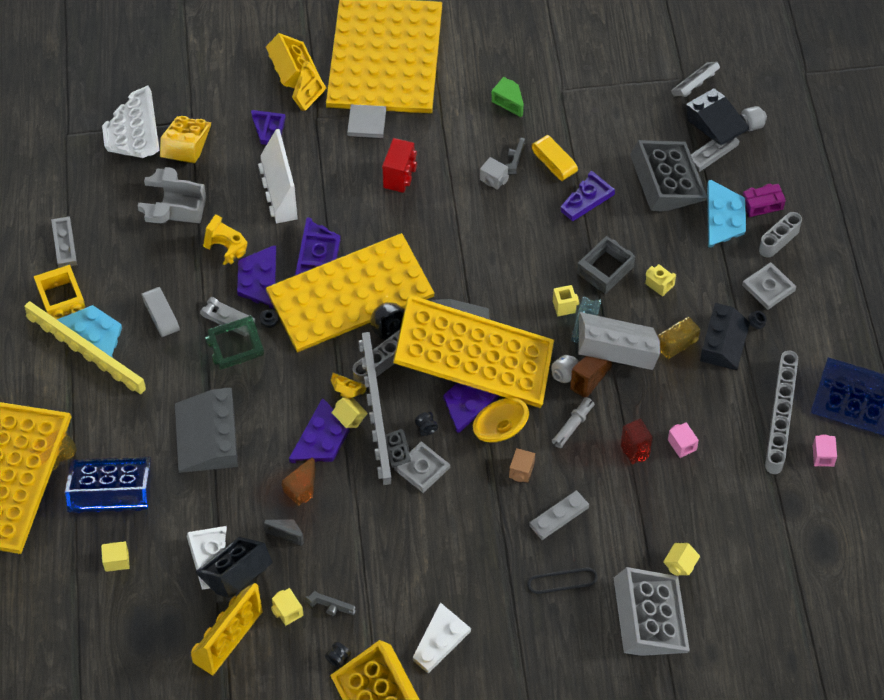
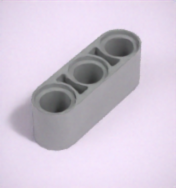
M790 212L768 230L761 238L760 254L764 257H772L799 233L802 222L801 215L796 212Z
M160 287L141 294L161 337L180 331L178 322Z

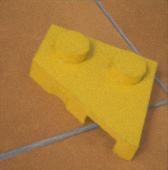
M310 62L303 63L292 96L301 111H306L327 89Z
M336 373L332 374V385L335 391L341 393L342 397L351 399L365 393L366 388L364 384Z

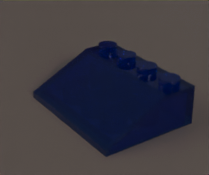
M828 357L811 413L884 436V374Z
M151 457L71 460L65 488L67 512H120L123 510L141 511L148 509Z

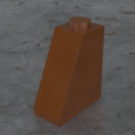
M589 356L583 358L572 368L570 390L584 398L588 397L610 370L612 361Z

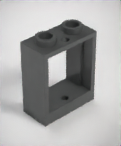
M606 236L578 262L577 274L606 294L634 267L635 256L631 251L620 246L617 241ZM605 252L623 264L610 277L592 266Z

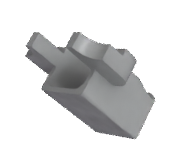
M168 167L156 169L154 175L145 177V186L163 187L164 189L162 203H138V210L145 214V222L164 223L168 220L201 223L206 202L204 184L178 180L176 170Z

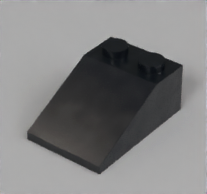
M712 89L686 104L687 121L719 145H723L749 130V126L729 100L716 89Z

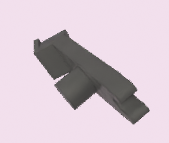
M520 138L516 150L509 149L508 157L513 158V161L510 164H506L508 166V175L517 174L516 170L525 145V138Z
M316 591L309 597L306 596V602L311 607L317 603L327 606L326 612L332 616H335L337 610L354 615L356 612L355 606L319 594Z

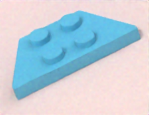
M709 180L707 183L708 247L711 248L722 241L726 242L733 237L744 235L746 232L745 197Z
M93 305L57 319L113 358L112 354L118 343L117 338L122 330L119 322Z

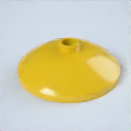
M505 398L495 401L486 406L476 416L473 423V431L478 439L485 442L505 441L522 430L528 420L529 409L525 402L517 398Z

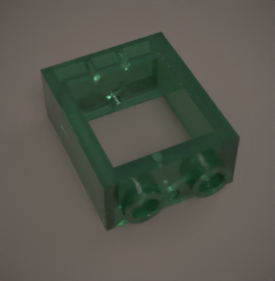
M252 316L208 329V336L205 339L208 347L213 349L212 359L215 365L218 364L220 370L264 356V349ZM245 326L253 349L223 359L215 335Z

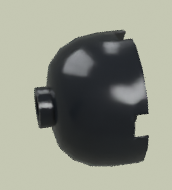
M386 302L376 307L370 319L373 332L379 338L387 340L401 329L405 310L397 303Z

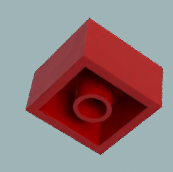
M393 138L382 166L383 188L404 193L406 187L410 186L412 172L415 173L417 162H415L417 151L414 150L413 142Z

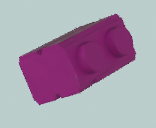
M766 184L761 188H749L743 192L748 217L784 210L786 200L779 184Z

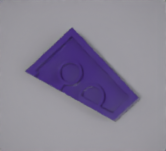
M591 170L588 178L579 184L578 190L572 193L562 204L561 212L571 221H574L614 196L615 189Z

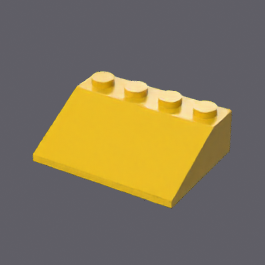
M256 583L243 589L230 600L229 607L225 612L222 611L218 615L212 628L209 627L202 641L195 644L192 648L191 657L193 663L209 674L214 675L262 614L259 588Z
M381 640L330 675L342 700H419L392 646Z

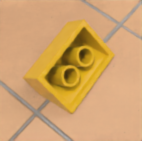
M278 33L266 46L269 57L284 86L295 89L304 62H310L317 72L304 42Z

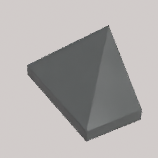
M294 519L265 520V533L300 546L303 545V533Z

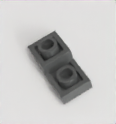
M399 429L385 434L387 452L392 468L411 462L404 430Z

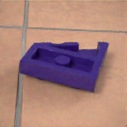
M251 110L252 119L261 144L267 145L276 129H280L282 135L286 119L285 114Z

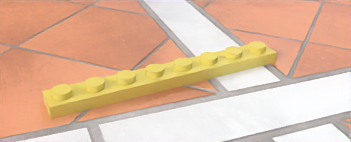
M29 301L24 306L27 313L26 317L31 322L38 323L45 332L54 334L58 341H64L73 351L80 352L87 361H93L99 369L109 372L116 381H122L128 389L139 394L146 390L143 378Z

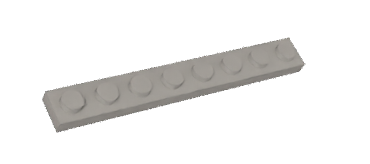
M370 332L362 333V340H359L360 352H364V358H361L362 369L367 371V376H364L365 388L369 387L370 394H366L368 406L372 405V412H369L370 423L375 425V430H372L373 442H377L378 448H375V458L380 460L381 466L377 467L378 478L383 479V485L391 484V472Z

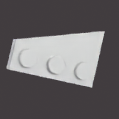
M227 526L187 533L196 570L225 548ZM199 577V581H200L202 590H203V589H208V588H210V587Z
M440 603L413 656V661L429 673L471 632V628Z

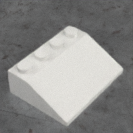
M276 129L261 154V163L258 164L260 174H264L262 183L263 187L268 190V192H265L267 203L271 202L272 205L269 206L270 215L275 217L277 224L297 220L298 217L295 187L280 129Z

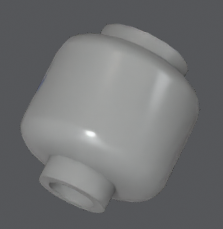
M759 106L746 108L740 115L749 126L748 131L763 128L767 120L766 112Z
M563 355L557 359L551 366L554 379L561 383L570 382L572 368L579 363L578 360L570 355Z

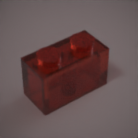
M640 418L623 426L620 446L632 464L645 461L650 455L652 435Z

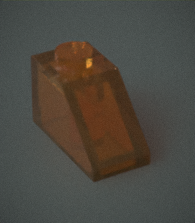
M313 458L282 480L283 491L298 506L303 502L309 501L314 494L316 467Z

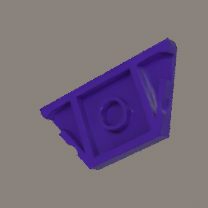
M307 217L295 276L336 260L341 241L340 235L329 231L323 225H317L312 222L311 218Z
M271 246L238 260L237 293L238 296L249 298L258 304L262 302L269 305V308L275 309L266 292V287L276 284V246Z
M460 383L455 384L443 395L457 433H460L467 427L480 411L500 397L499 395Z
M324 399L320 401L289 457L290 463H296L299 460H308V463L317 461L333 462L348 435L350 428H345L332 414L334 409Z

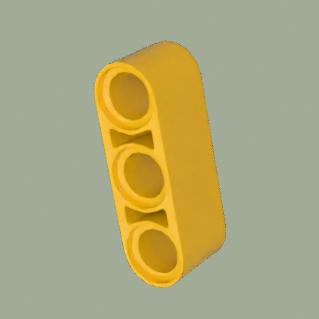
M549 135L544 136L531 145L534 154L559 180L563 181L578 172V167L574 160Z

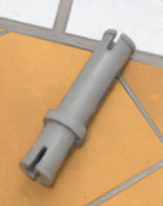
M585 397L578 408L571 412V417L558 434L552 439V443L556 447L562 448L578 425L586 420V415L595 405L594 402H591L590 398Z

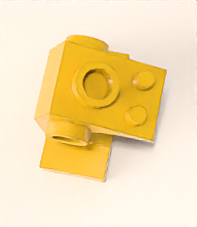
M215 214L206 227L203 247L210 250L213 244L224 245L228 251L224 255L225 261L223 265L227 263L232 264L235 258H241L246 253L248 242L241 233L221 223L222 217Z

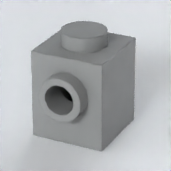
M491 157L480 168V180L490 187L498 190L502 184L504 185L508 181V166Z

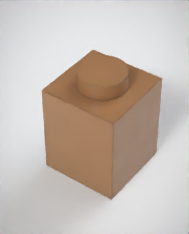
M516 448L510 465L509 478L517 482L528 483L535 464V453Z

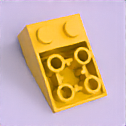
M177 116L161 136L160 157L195 163L202 152L211 122H206L203 119L195 120L189 119L186 116Z

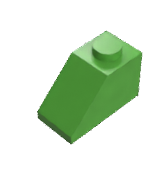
M503 77L492 90L491 102L522 117L523 100L519 85L513 80Z

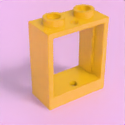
M70 265L34 276L46 313L55 319L85 308L82 294ZM71 282L76 298L50 306L44 291Z

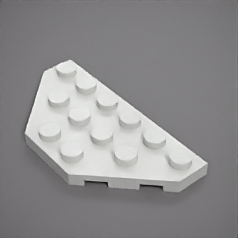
M145 86L132 92L128 96V102L125 105L121 104L113 113L114 117L110 122L106 121L102 125L104 146L107 151L140 158L154 155L160 151L152 93L149 86Z

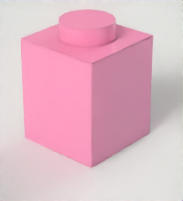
M687 422L681 425L677 424L669 430L668 441L679 458L697 450L699 440Z
M815 436L813 443L814 466L834 467L837 459L835 436Z

